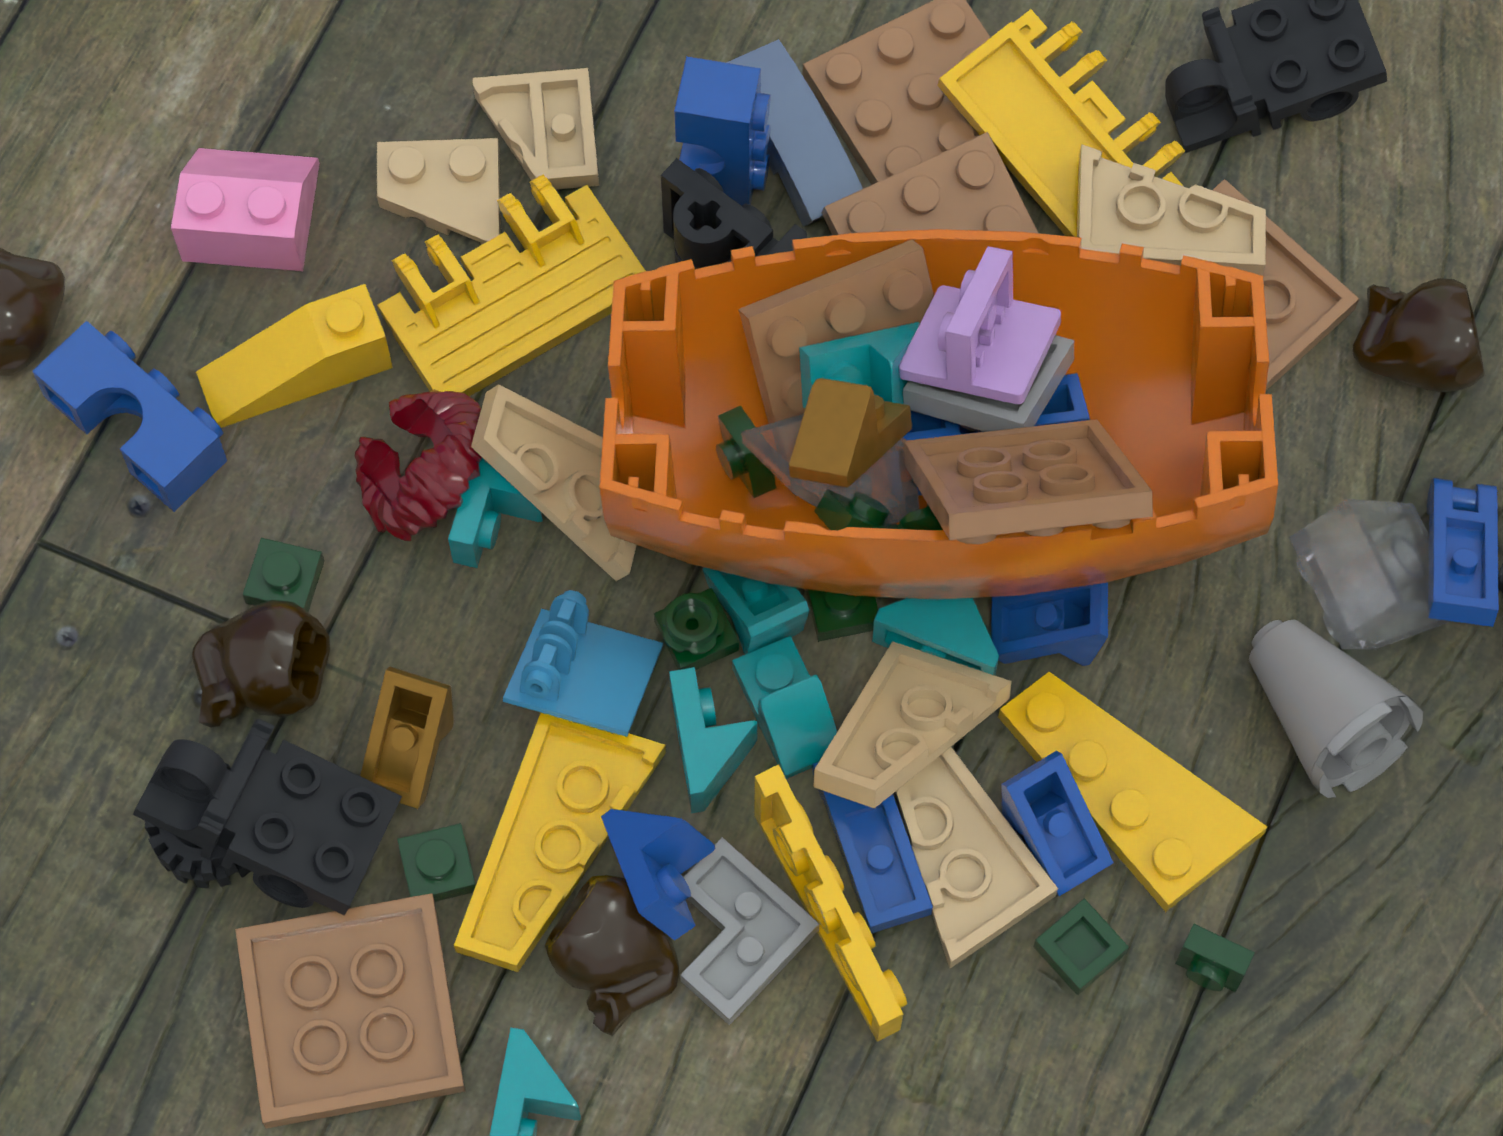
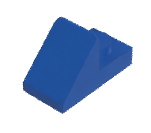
M1108 582L1026 595L992 597L991 639L999 655L998 661L1004 664L1060 653L1082 666H1087L1091 664L1108 638Z
M1056 750L1001 784L1002 815L1015 831L1023 835L1032 855L1058 888V896L1063 895L1114 863L1062 753Z
M611 809L601 816L638 913L675 941L696 926L686 903V899L691 897V892L681 874L711 854L716 849L714 843L687 821L680 818Z

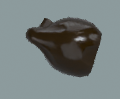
M0 248V376H12L33 362L50 340L64 297L65 277L60 267L53 262L14 255Z
M1438 278L1420 284L1407 294L1402 291L1394 293L1390 291L1389 287L1376 286L1375 284L1367 288L1368 315L1353 344V356L1362 368L1425 390L1437 392L1463 390L1476 384L1485 376L1476 322L1465 284L1455 279Z
M270 600L251 607L200 636L192 652L193 663L202 691L199 723L211 728L220 726L221 722L226 718L234 719L239 716L246 707L259 715L276 717L302 713L310 708L319 697L323 673L330 652L329 635L319 620L307 613L295 602Z
M609 875L592 876L589 878L551 931L545 947L552 966L561 978L573 988L591 991L586 1003L589 1011H592L595 1015L593 1024L602 1032L613 1036L633 1012L673 993L679 978V963L671 938L638 913L625 878Z

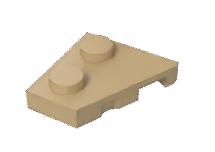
M588 68L473 78L475 99L531 180L544 174L555 190L579 188L588 185V187L599 186Z
M498 138L377 142V199L379 207L405 218H418L425 223L426 227L449 235L450 231H454L480 242L481 245L501 234L500 208L497 202L500 199V148Z

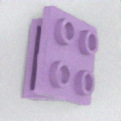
M987 246L976 271L968 270L965 273L961 289L945 285L937 289L899 364L900 378L1003 402L1022 404L1061 324V311L1056 308L1013 300V251Z

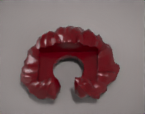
M434 389L430 392L402 395L399 399H393L389 402L390 417L396 426L418 437H430L434 444L433 448L423 450L421 456L409 464L405 469L403 477L400 474L398 452L394 451L383 439L359 438V447L354 455L357 462L356 482L361 487L362 504L369 513L378 532L384 533L387 530L397 539L411 541L412 535H416L425 528H437V520L446 519L448 510L461 507L463 503L461 495L469 489V481L480 476L479 462L482 461V457L471 447L482 409L474 399L465 393L454 391L441 392Z

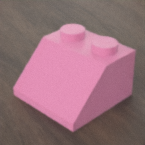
M198 148L180 173L171 230L182 261L303 271L320 164L319 159L314 157Z

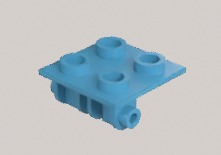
M566 591L554 598L550 611L541 609L503 696V702L627 737L661 653L663 643L588 622L589 609L586 605L585 597L577 591Z

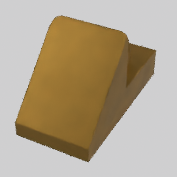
M824 378L815 380L811 387L790 459V477L848 488L912 429L910 405L884 401L882 397L874 395L872 388L867 385Z
M390 666L385 671L360 776L402 796L399 802L401 804L418 809L425 802L439 743L452 730L454 724L451 686Z

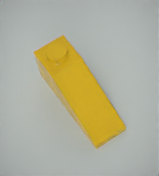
M366 284L305 304L196 371L212 418L220 428L389 370L393 366L385 333Z

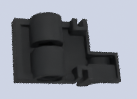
M1259 0L1231 10L1234 25L1226 28L1219 7L1202 13L1204 30L1216 61L1198 59L1174 69L1165 81V97L1185 153L1247 131H1251L1253 137L1261 135L1259 119L1267 116L1272 129L1275 130L1281 128V119L1298 113L1301 114L1303 119L1308 121H1319L1339 115L1357 101L1359 91L1387 82V72L1359 0Z
M676 158L661 174L663 232L674 240L675 263L692 259L694 268L699 269L731 262V250L753 246L755 257L793 251L792 240L807 238L806 231L794 224L780 241L773 238V229L769 220L761 211L750 204L745 203L742 206L723 193L721 185L710 173L701 168L692 170Z
M261 719L255 720L230 771L227 769L223 759L210 748L191 740H174L162 756L133 815L203 848L200 856L208 860L216 845L227 849L221 866L230 870L232 864L235 863L254 872L253 881L263 893L276 901L299 908L310 907L315 901L345 916L402 796L284 739L276 754L266 750L265 747L274 725Z

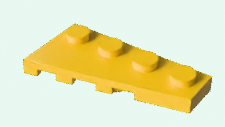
M1051 672L1046 673L999 710L998 718L1036 762L1056 750L1062 753L1102 839L1165 912L1266 832L1267 826Z
M540 712L455 940V951L519 972L608 840L609 836L601 816L611 809L623 811L629 809L666 754V745L630 733L625 737Z
M779 764L756 775L754 816L806 912L819 923L818 934L878 1042L901 1030L903 1019L901 1008L907 1005L903 989L890 969L882 972L871 950L876 947L872 933L859 912L853 914L842 892L844 891L842 879L829 856H824L814 836L809 818L802 805L795 798Z

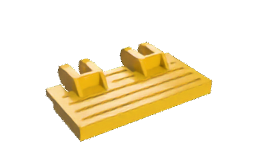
M1030 9L1012 23L1011 21L941 76L937 86L979 135L986 132L989 133L1005 166L1065 236L1077 237L1078 175L1081 144L1102 151L1101 157L1132 168L1134 163L1126 154L1140 142H1144L1151 137L1161 122L1153 113L1149 112L1113 140L1109 134L1123 124L1126 118L1092 80L1077 93L1073 94L1074 90L1102 68L1107 59L1099 50H1095L1086 54L1075 66L1059 77L1049 66V63L1075 45L1083 32L1075 22L1071 21L1035 49L1031 43L1047 31V27ZM1174 140L1172 143L1166 144L1142 166L1156 170L1154 176L1158 177L1175 163L1185 150ZM1172 172L1162 178L1183 186Z
M544 174L531 180L529 183L531 184V191L535 200L542 206L553 225L538 232L526 214L522 204L511 193L498 199L497 202L503 217L525 250L519 253L507 233L503 232L461 256V262L472 277V281H470L439 234L426 240L425 244L431 261L435 266H438V269L448 282V285L434 293L431 291L420 274L417 265L406 253L391 260L395 271L420 311L414 314L400 292L378 304V310L429 391L434 389L441 392L454 391L465 393L470 397L610 315L612 312L614 280L646 271L588 185L566 196L564 203Z

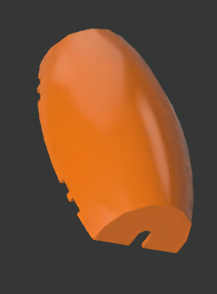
M929 229L849 233L792 240L793 251L755 257L753 246L731 250V262L695 269L692 259L662 266L652 271H644L614 280L608 355L612 398L605 399L599 485L605 523L610 535L689 564L770 584L853 596L937 600L1026 595L1106 583L1186 563L1268 533L1274 518L1278 491V472L1272 394H1266L1269 350L1263 276L1183 255L1181 266L1143 258L1144 247L1123 243L1121 244L1119 254L1081 249V237L1017 231ZM909 240H914L923 248L934 295L937 289L943 285L961 289L965 273L968 270L976 271L987 246L1013 251V300L1056 308L1061 311V324L1056 335L1074 340V361L1065 375L1078 373L1090 420L1097 419L1151 488L1153 517L1131 519L1128 525L1111 529L1099 528L1092 524L1064 527L1062 532L1052 536H1033L1025 532L999 534L993 541L983 544H966L957 539L949 540L944 530L846 527L838 531L830 530L814 512L827 489L852 499L855 492H860L874 498L890 511L886 519L892 525L899 524V521L908 512L927 507V502L923 495L899 498L890 451H887L848 488L808 480H801L791 484L782 475L738 309ZM739 406L743 408L768 443L777 487L756 498H753L739 477L731 480L727 476L716 451V445L723 442L718 415Z

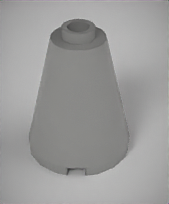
M1298 620L1272 621L1261 628L1254 636L1249 662L1312 785L1327 798L1336 797L1332 787L1341 784L1349 792L1363 787L1381 775L1408 748L1400 738L1410 724L1418 732L1423 723V711L1412 698Z

